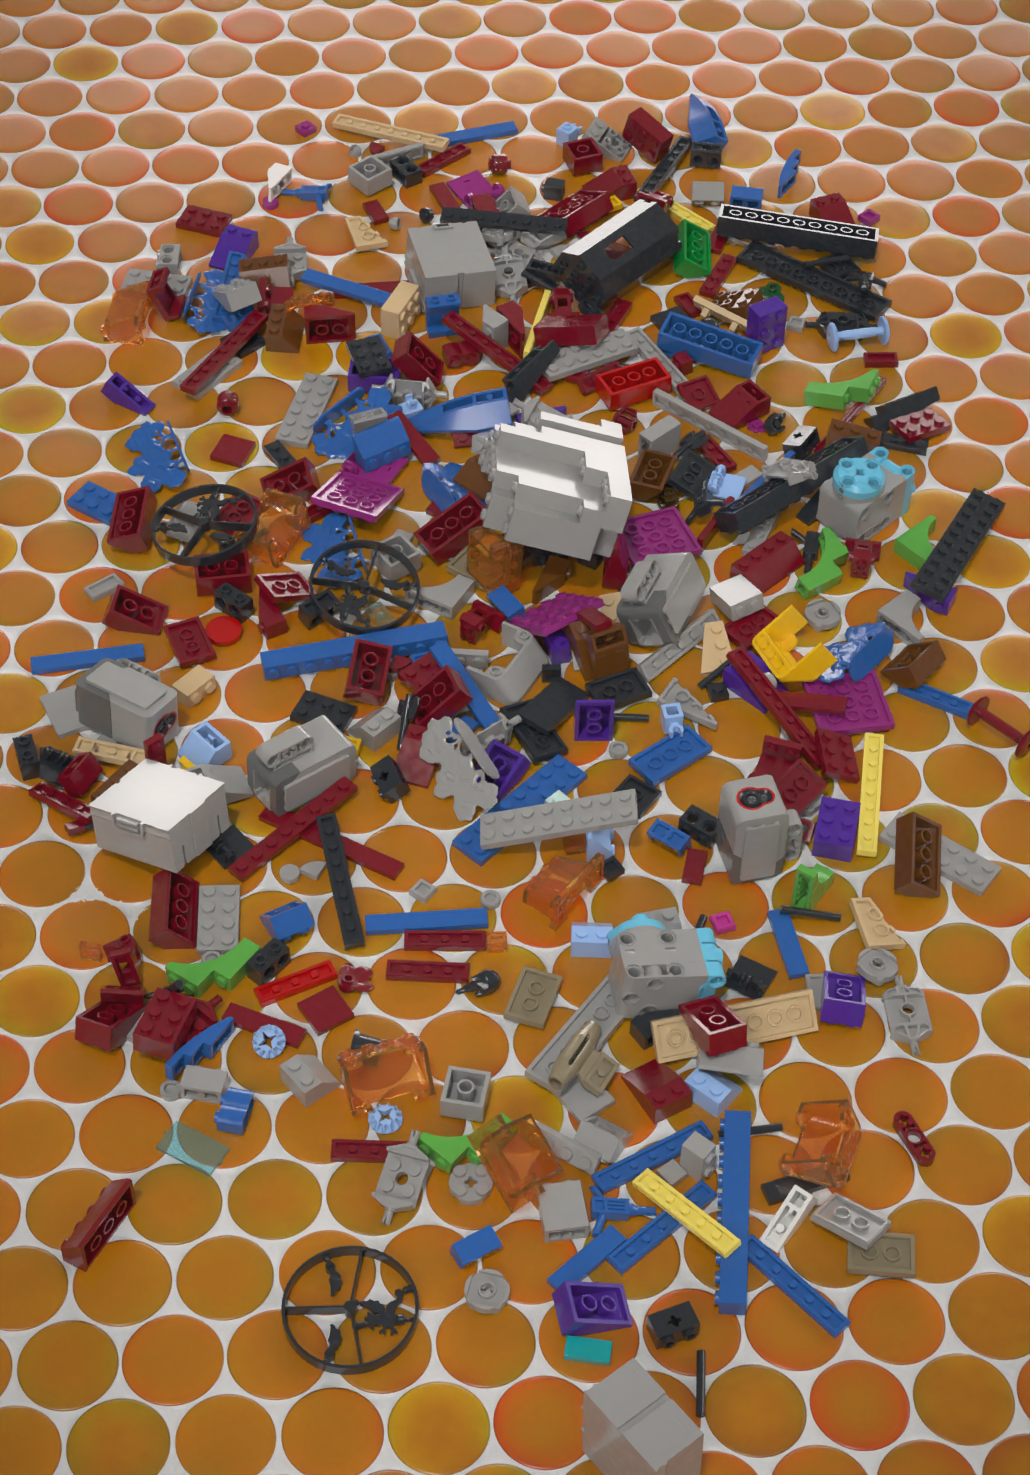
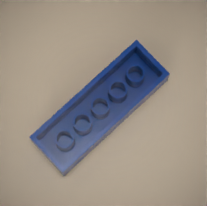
M671 311L662 325L657 338V346L660 349L675 354L685 351L695 361L747 379L751 378L762 356L764 345L762 342Z

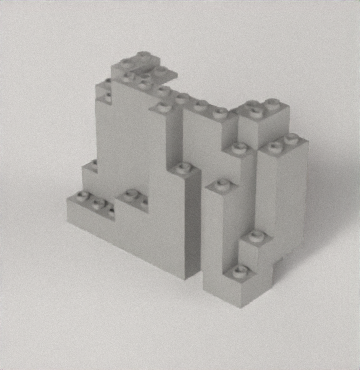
M542 411L539 417L535 418L534 426L515 422L514 426L502 423L500 425L495 424L494 429L489 432L488 439L485 438L484 454H480L478 464L481 465V472L488 474V481H492L491 492H487L485 498L486 508L482 509L480 515L483 527L502 531L506 541L590 561L592 553L610 557L618 533L622 534L633 502L625 446H621L623 442L621 424L601 419L599 425H594Z

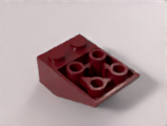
M748 379L736 385L708 413L713 418L737 429L770 413L771 397L751 379Z

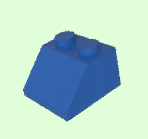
M297 900L259 915L271 938L275 937L281 942L290 940L293 934H304L310 931V927L315 925L307 902Z

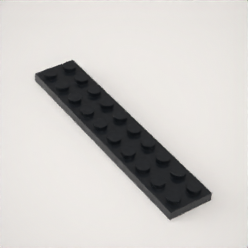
M752 241L736 256L738 263L852 313H864L865 318L876 322L892 305V300L869 290L861 291L858 285L819 268H805L803 261L759 242Z
M974 488L913 579L910 587L943 603L1006 503Z

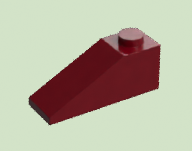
M259 588V624H257L260 634H264L266 639L269 640L287 633L286 618L277 605L272 603Z

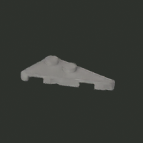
M673 677L657 699V705L661 707L664 704L679 702L684 717L716 730L718 722L715 721V718L711 714L708 715L703 710V705L686 688L683 689L678 684L677 678Z

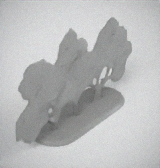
M444 716L440 720L431 718L428 723V730L422 735L419 757L428 763L436 762L441 764V769L436 773L437 785L434 787L433 795L442 799L450 795L454 796L453 810L458 820L470 821L475 814L476 806L489 810L498 802L496 798L498 787L493 783H487L485 773L493 779H498L500 777L499 772L473 731L464 721L459 718L454 719V726L459 734L452 732L453 722L450 717ZM453 737V740L457 739V741L447 743L446 738ZM463 740L471 751L468 756H463L459 749L460 742ZM455 744H458L457 749H454ZM473 757H475L482 769L475 771L472 762ZM481 777V781L477 783L476 780Z

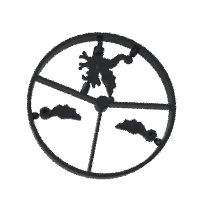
M226 484L195 486L174 495L158 509L151 523V536L159 554L170 562L194 567L212 565L235 556L249 545L258 531L259 514L252 497L240 488ZM219 493L236 496V499L226 498L217 500ZM211 494L208 499H205V496L199 498L203 502H197L198 504L196 505L197 507L203 505L201 509L197 508V513L194 516L173 509L188 499ZM243 499L254 509L253 523L215 521L221 513L219 507L224 506L228 502L236 504L237 501ZM209 510L212 518L211 521H209L207 517H204L205 515H209ZM166 514L199 526L180 555L165 550L156 541V532L158 531L164 534L169 530L188 533L185 525L172 523L167 526L166 522H161ZM210 529L247 532L237 543L234 536H229L228 533L216 532L209 534L210 538L225 541L230 547L206 556L188 557L204 532H208Z
M350 540L334 545L320 555L310 573L309 595L313 607L331 626L350 634L361 635L396 629L412 616L418 603L420 581L413 564L397 549L378 541ZM366 548L375 550L366 579L360 583L314 577L315 572L323 562L327 563V570H334L341 577L355 575L356 571L347 569L344 566H338L332 559L328 561L327 558L349 549ZM378 551L394 557L410 572L414 580L412 583L409 580L400 583L396 580L381 578V583L384 584V587L395 591L401 588L404 591H409L411 586L416 587V598L413 604L370 586L368 580ZM312 585L345 589L346 595L342 594L341 598H345L343 599L344 602H339L337 598L335 604L339 606L332 605L334 612L341 610L340 620L334 618L322 608L315 597ZM351 589L359 590V592L364 595L361 598L357 599V596H354V593L350 594ZM372 594L408 611L391 623L371 627L370 619H362L361 612L358 609L365 607V604L368 603V595ZM348 614H351L357 618L358 622L365 623L366 626H354L344 623V621L347 620Z
M363 1246L331 1248L308 1259L291 1276L282 1298V1323L286 1338L291 1347L303 1360L312 1366L340 1375L368 1373L392 1362L406 1349L412 1340L419 1319L418 1294L415 1284L406 1269L384 1252ZM341 1256H359L351 1298L344 1305L286 1307L289 1295L298 1280L307 1271L322 1262H326L325 1271L327 1274H330L329 1284L331 1287V1297H333L337 1291H340L342 1280L341 1275L335 1271V1264L330 1259ZM363 1256L387 1264L397 1271L408 1284L402 1290H395V1296L398 1298L387 1304L386 1311L384 1305L380 1304L378 1300L373 1301L369 1299L368 1301L360 1302L354 1299ZM412 1292L414 1298L415 1314L411 1319L410 1317H404V1314H395V1308L402 1303L403 1293ZM360 1304V1306L372 1312H368V1317H364L366 1321L354 1323L357 1305ZM345 1314L347 1318L351 1319L359 1364L339 1365L329 1363L334 1360V1351L341 1346L340 1342L342 1340L340 1330L336 1329L333 1324H330V1335L328 1338L330 1345L324 1352V1360L309 1354L293 1338L285 1315ZM411 1320L412 1325L408 1333L392 1351L376 1360L362 1364L356 1329L366 1328L370 1325L369 1328L374 1330V1325L376 1327L382 1326L383 1329L379 1330V1334L383 1333L385 1335L386 1329L390 1328V1335L392 1336L393 1333L397 1334V1329L393 1325H401Z

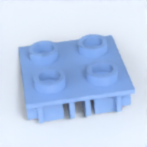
M720 464L716 467L715 471H712L708 482V489L713 494L712 497L727 499L729 496H732L736 500L741 496L747 478L727 474L725 466Z

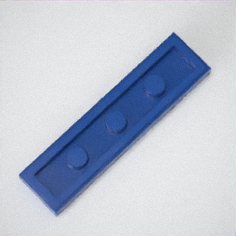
M923 683L922 686L916 689H903L899 686L897 690L899 694L966 720L968 712L974 704Z
M780 909L768 911L767 917L788 978L804 977L805 974H809V969L790 915L780 913Z
M609 1225L548 1277L547 1283L556 1290L564 1281L581 1282L606 1261L608 1255L626 1242L627 1238L612 1225Z

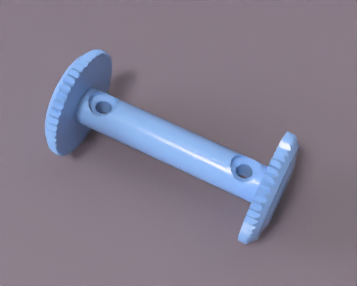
M880 316L877 323L878 327L837 332L833 322L829 323L826 333L828 346L833 352H836L839 345L838 341L879 336L881 344L886 345L890 339L888 321L884 316Z

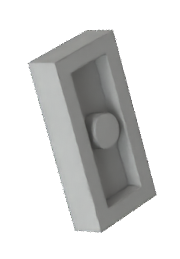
M451 648L465 667L488 668L489 650Z

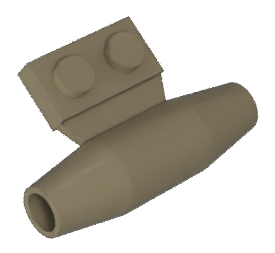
M587 1021L570 1038L559 1054L548 1078V1083L552 1088L561 1090L577 1075L581 1085L597 1097L602 1093L620 1064L604 1052L594 1051L601 1033V1027L597 1022Z

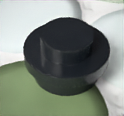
M424 207L420 209L419 217L423 223L427 224L433 220L434 213L430 208Z

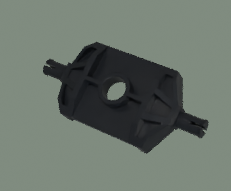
M821 312L816 322H805V328L817 329L823 339H826L827 326L832 322L835 324L837 332L878 327V324H869L864 313Z

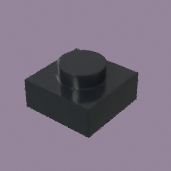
M542 664V683H551L558 676L561 677V664Z
M725 682L706 684V691L711 703L729 700V692Z
M615 856L597 864L598 871L608 882L625 874V868Z

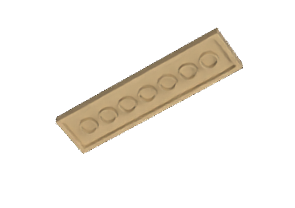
M810 988L727 1005L747 1024V1041L760 1043L819 1030L813 991ZM682 1014L650 1021L658 1063L697 1056L698 1044Z

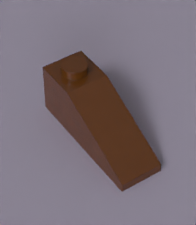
M553 555L549 556L532 591V604L536 605L565 585L573 572V568H570L571 560Z
M579 620L570 623L565 630V634L586 682L592 680L593 677L582 633L591 629L587 624Z

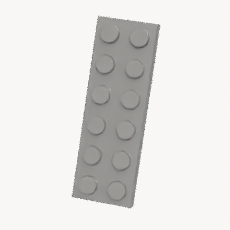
M623 328L610 332L597 345H575L561 348L543 374L549 382L636 354L639 351V347Z
M305 373L275 436V441L279 440L283 445L308 449L312 442V436L316 433L312 430L313 425L318 417L326 411L337 388L338 378Z
M899 812L879 835L878 841L895 850L896 819L905 814ZM941 834V876L981 897L1001 873L1002 867Z

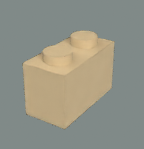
M197 665L172 684V688L177 691L178 702L188 709L198 704L201 699L216 689L215 675L202 666Z

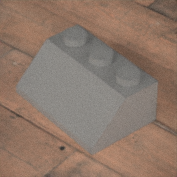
M747 1041L746 1047L709 1057L698 1046L696 1065L698 1069L762 1077L764 1049L759 1046L758 1042Z

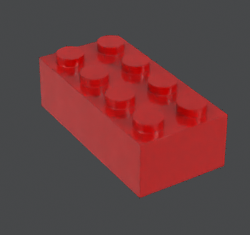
M654 357L597 374L595 391L608 409L612 411L622 408L623 405L628 406L653 398V391L656 388L666 393H671L672 377L658 358Z

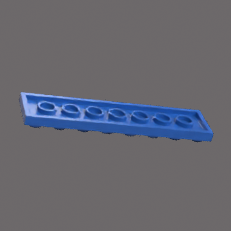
M558 754L485 814L545 804V800L558 790L567 796L587 779V773ZM480 818L452 840L453 847L479 866H483L504 848L481 849Z

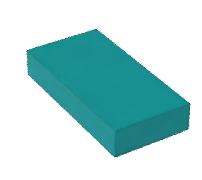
M567 1335L564 1360L609 1366L612 1341Z

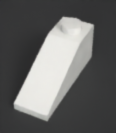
M275 163L268 169L269 202H272L292 182V167Z
M795 1184L759 1240L776 1253H779L806 1220L818 1199Z

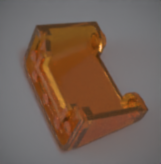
M150 280L116 290L112 294V302L104 325L102 324L100 329L104 342L144 344L145 337H143L142 330L146 329L145 320L149 309L156 308L146 293Z
M849 1099L801 1102L799 1110L795 1115L796 1122L801 1128V1133L793 1156L790 1153H784L779 1159V1169L786 1176L832 1189H842L846 1184L861 1139V1125Z

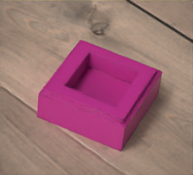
M729 911L709 917L716 935L736 930V925Z

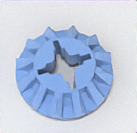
M270 1024L260 1026V1029L254 1032L252 1040L253 1050L260 1057L266 1059L278 1056L283 1051L286 1043L283 1031L279 1027ZM265 1035H267L269 1038L274 1037L271 1041L272 1048L267 1044L263 1045V1043L266 1041Z
M389 1102L386 1105L379 1103L368 1114L369 1125L378 1133H393L400 1128L403 1122L402 1111L397 1108V1105L392 1106ZM387 1114L389 1115V1120L386 1119V1118H385L384 1120H382V1116H381V1115H383V1116H386Z

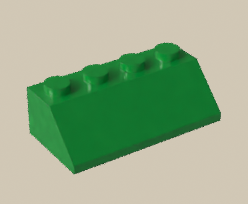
M683 219L678 225L679 234L677 236L678 241H681L682 248L674 258V272L687 279L710 275L711 232Z

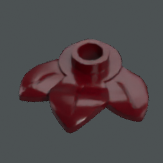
M351 963L344 964L339 970L338 987L345 993H351L354 990L359 992L371 991L374 989V986L368 980L372 977L373 971L365 966L355 968Z

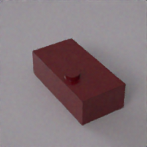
M606 314L545 316L533 327L536 347L539 345L546 346L551 340H554L557 346L597 345L610 333Z
M470 491L415 531L414 535L425 552L437 566H440L490 529L483 527V521L480 519L481 511L486 507Z

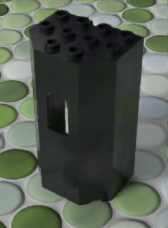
M639 199L562 251L550 269L566 288L574 291V297L577 301L580 302L584 298L589 299L603 311L612 305L617 298H622L672 262L682 248L681 241H678L677 236L679 229L657 202L647 203L645 200ZM621 237L632 247L631 250L618 259H611L605 253V248Z

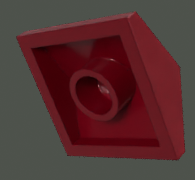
M103 985L100 988L101 1001L143 1004L145 987Z

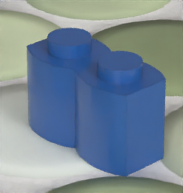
M228 1087L226 1093H222L220 1100L221 1108L216 1110L214 1116V1123H217L218 1131L243 1135L255 1101L253 1091Z

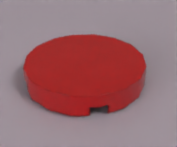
M231 616L216 617L210 620L205 628L211 644L215 646H231L242 637L241 623Z

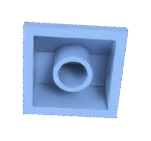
M614 829L585 833L586 864H598L611 856H615V845L611 844V841H614Z
M571 922L570 957L611 958L607 933L613 929L612 923Z
M698 1067L684 1080L692 1091V1102L715 1118H718L743 1090V1088L719 1072L698 1069Z

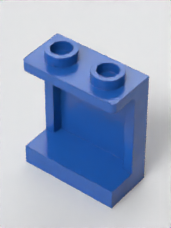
M458 293L425 297V327L429 339L458 335L441 323L442 317L451 311L459 315L461 301Z

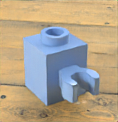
M563 123L557 128L556 144L563 147L564 142L578 140V134L582 132V126L576 127V123Z
M412 393L405 395L406 402L398 404V406L402 407V413L407 419L424 411L419 401L412 398Z
M680 703L661 705L660 723L664 734H669V737L673 738L674 732H678L680 737H683L684 715Z

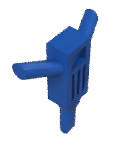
M332 184L302 185L298 189H283L282 195L297 196L301 200L316 201L317 209L323 211L322 201H327L329 188L332 187Z
M596 1185L589 1187L594 1195L590 1201V1219H597L591 1235L593 1238L602 1232L605 1220L628 1221L629 1217L635 1215L656 1216V1207L636 1206L629 1203V1199L604 1197Z

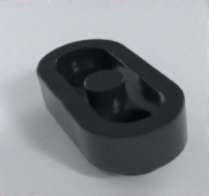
M584 298L578 304V309L583 315L605 314L589 299Z

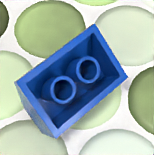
M398 416L352 435L356 463L365 473L412 454L410 440Z

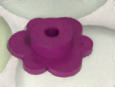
M760 419L749 422L747 429L753 431V433L765 432L763 428L764 423Z

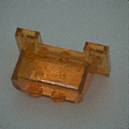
M477 526L470 529L468 534L466 571L486 591L487 600V595L502 585L511 593L520 590L524 545L506 541L503 535L482 526Z
M597 852L589 862L562 856L553 857L548 864L545 863L536 876L529 880L523 892V902L549 917V928L556 932L568 919V906L584 889L592 893L603 881L604 855Z
M501 1114L497 1115L467 1136L511 1214L546 1192L542 1183L564 1171L532 1114L507 1124Z

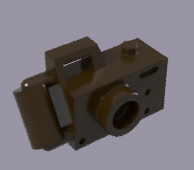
M665 484L662 493L656 495L659 498L657 501L658 508L664 509L675 506L677 509L680 508L679 498L673 487Z

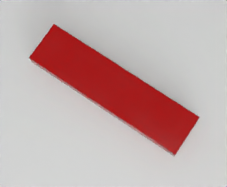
M329 959L255 987L253 992L261 1008L336 980L338 979V974Z

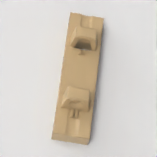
M695 295L693 299L694 306L702 310L700 314L702 319L713 315L731 324L729 327L730 332L737 333L739 329L746 332V319Z
M81 736L78 737L72 750L74 756L78 753L92 752L97 761L123 765L128 761V756H130V760L137 764L145 759L144 749Z

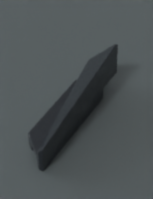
M551 340L544 348L540 345L535 347L502 379V382L506 385L510 403H513L515 398L520 401L525 398L560 352L554 340Z
M937 386L875 407L877 414L863 419L864 423L869 428L882 432L890 430L889 420L921 411L940 400Z

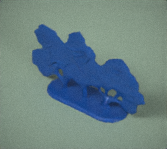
M213 268L212 271L204 272L207 282L203 284L200 283V271L195 279L184 308L182 321L186 320L189 310H192L195 316L188 318L187 323L195 327L198 333H205L207 331L215 333L227 329L225 324L212 321L217 299L211 291L215 290V286L221 284L224 271ZM199 286L206 290L202 295L196 294ZM195 297L204 301L201 307L192 306ZM198 310L201 311L205 316L201 317L198 314Z
M363 387L354 389L315 421L312 429L316 432L312 436V442L316 446L314 452L318 455L325 454L328 458L347 459L354 451L353 434L348 415L382 407L388 416L398 410L402 411V407L389 404L392 393L386 387L371 388L366 400H362L365 392ZM356 405L358 406L357 410L348 412ZM343 415L346 416L344 423L339 425L333 424ZM331 428H334L335 430L334 437H331L330 431H332Z
M169 419L167 420L171 431L169 435L162 433L165 426L164 422L150 423L146 421L139 429L134 430L131 438L125 443V447L128 449L142 452L141 456L135 458L133 461L134 465L127 470V473L133 476L145 475L140 483L141 487L150 486L153 493L162 484L171 488L183 484L187 473L177 468L179 463L184 462L187 471L190 472ZM160 436V438L163 437V439L156 440L153 437ZM171 438L174 439L176 447L165 450L163 447L164 442ZM178 450L181 459L171 460V453Z
M433 462L423 463L424 467L421 470L423 471L421 478L423 491L431 502L432 500L441 512L469 493L453 481L462 465L449 462L445 467H441ZM479 499V501L486 507L487 503Z
M338 512L326 515L321 525L316 523L307 524L301 530V535L304 541L313 544L303 551L300 559L311 560L312 563H315L327 549L345 542L346 540L343 537L350 532L353 533L354 539L358 540L351 517H348L351 529L348 530L343 528L347 516ZM357 548L359 554L353 558L346 555V550L327 558L328 561L332 559L338 566H345L346 563L352 561L350 563L351 566L347 569L353 568L356 571L355 575L341 577L334 570H327V563H325L324 568L320 570L317 577L351 582L359 579L362 576V571L354 567L358 560L362 561L365 571L368 572L362 549Z
M886 622L866 623L847 628L845 632L847 642H836L830 646H825L838 661L822 673L819 680L830 683L833 680L842 679L846 669H849V675L854 681L864 678L891 652L894 643V635L891 628L885 626Z

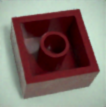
M592 137L563 143V160L573 176L602 170L603 153Z

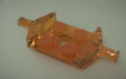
M305 291L291 297L290 300H286L285 307L287 313L305 305L333 306L335 301L333 294L330 292L322 291L314 294V292L309 293Z

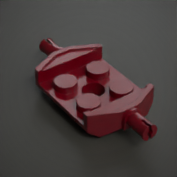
M217 994L209 1002L197 999V1016L181 1047L193 1037L217 1023L214 1008L223 1002L221 996Z

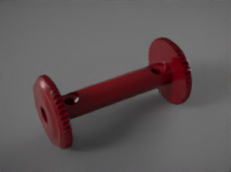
M987 696L979 698L968 712L967 723L973 726L982 719L1012 741L1018 743L1015 751L1016 757L1025 756L1030 751V730L1025 735L987 710L990 699Z

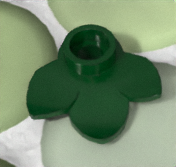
M771 282L765 287H759L764 300L778 296L784 302L785 298L781 293V287L778 283Z

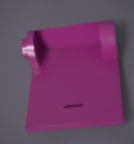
M478 170L446 182V185L468 209H472V195L490 193L492 199L497 200L505 192L502 184L497 182L492 186Z
M353 451L343 462L342 469L390 484L409 460L402 457L365 473L356 463L355 452Z

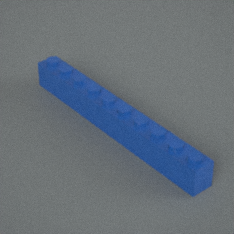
M443 620L260 652L261 667L265 681L349 667L352 648L356 638L392 646L390 659H393L394 655L405 657L429 651V647L444 640L448 643V635Z
M725 1110L724 1119L720 1118V1132H724V1137L719 1139V1150H723V1155H719V1169H723V1174H718V1187L722 1188V1193H718L717 1206L722 1207V1212H717V1222L739 1238L742 1245L726 1259L716 1252V1265H720V1271H715V1285H719V1291H715L714 1305H719L718 1314L746 1315L751 1111Z

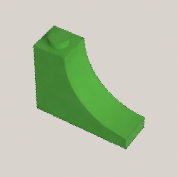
M931 514L896 538L893 552L920 570L934 549L928 537L935 530L937 518Z
M818 863L812 869L800 864L796 869L791 907L813 910L831 887L834 872Z

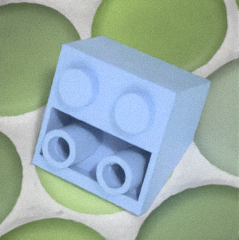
M205 721L190 731L177 754L180 758L185 756L195 766L201 764L221 765L232 758L231 742L210 723Z

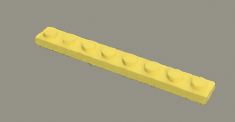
M865 733L860 792L861 805L856 855L876 857L884 747L883 734Z

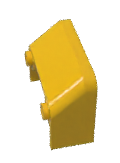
M792 604L753 638L752 645L780 682H811L816 680L838 660L820 642L801 660L796 662L790 651L796 647L798 642L795 634L808 621Z

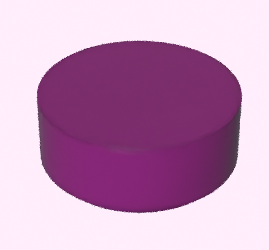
M268 196L263 198V207L265 209L273 210L279 206L277 197L272 202L268 201Z

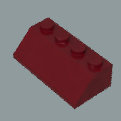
M150 486L117 492L107 537L108 545L129 553L143 552L149 549L151 523L158 502Z
M780 530L732 563L730 578L741 574L762 593H765L805 565V560L794 539Z
M166 869L153 876L148 941L163 949H194L196 947L200 882L180 871L174 873Z
M131 1179L113 1180L108 1187L102 1189L99 1199L95 1204L90 1205L84 1219L76 1224L72 1235L63 1241L61 1245L63 1261L84 1272L88 1270L136 1205Z

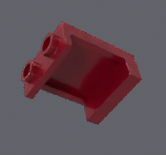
M168 267L152 272L146 293L165 321L178 319L186 300L185 294L176 296L167 283L170 274Z

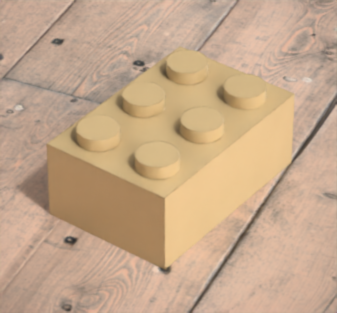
M401 280L380 309L381 335L397 340L406 334L408 327L413 324L415 317L421 312L419 285Z

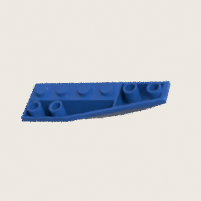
M691 93L689 96L688 129L692 141L723 144L724 148L728 143V138L718 112L707 100Z
M506 387L454 398L408 418L419 433L483 432L493 430L495 424L500 425V423L512 426Z

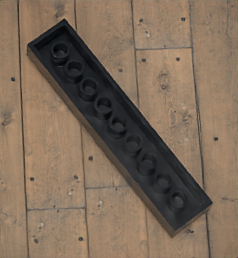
M721 204L716 234L721 237L730 236L739 240L749 239L753 242L762 241L771 245L781 244L785 247L794 246L802 250L813 249L816 252L825 251L831 254L849 255V257L857 256L869 260L875 259L879 228Z
M864 436L841 437L805 458V461L814 462L815 472L818 474L817 479H806L789 486L788 481L783 478H772L714 512L713 514L720 532L745 534L749 532V528L762 524L764 519L772 518L776 515V512L787 509L789 504L799 502L804 495L814 493V489L820 488L826 480L833 477L834 469L839 464L840 459L862 458L869 453Z

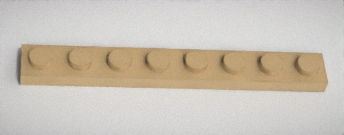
M340 113L332 122L333 128L408 145L422 142L425 149L444 152L450 143L449 138Z

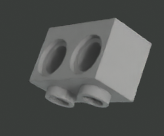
M161 244L160 250L157 251L156 270L168 267L170 274L179 275L182 259L181 244Z

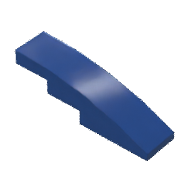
M795 149L785 162L780 174L777 198H781L795 184L801 150Z
M230 1016L210 1026L182 1046L165 1063L166 1078L173 1081L186 1065H197L203 1056L212 1059L233 1034L234 1018Z

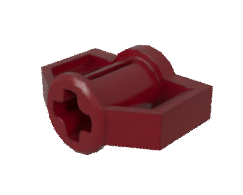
M625 405L614 414L611 421L621 424L625 428L622 429L623 435L633 432L638 423L637 410ZM627 413V414H629V415H631V416H634L635 418H631V417L626 416V415H624V414Z

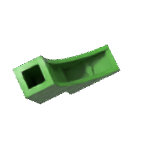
M871 369L860 377L843 382L819 383L810 381L804 390L805 405L844 410L850 401L869 403L871 398L875 396L877 387H880L881 384L879 370Z
M828 526L822 529L818 538L821 548L819 563L811 571L798 577L794 587L804 601L838 585L843 575L838 566L845 563L849 551Z
M244 937L232 950L210 961L194 964L170 961L165 966L166 978L171 984L176 980H181L183 982L181 988L187 994L194 995L197 998H200L214 982L220 988H225L231 992L247 976L246 962L261 947Z
M501 1112L490 1124L471 1134L443 1137L423 1132L418 1138L417 1146L440 1170H445L450 1174L454 1167L459 1165L465 1157L476 1166L479 1164L487 1166L516 1136L518 1125Z

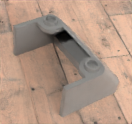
M503 621L502 644L519 652L506 669L500 666H491L484 673L468 666L466 671L485 697L507 706L522 702L541 677L542 664H549V658L529 631Z

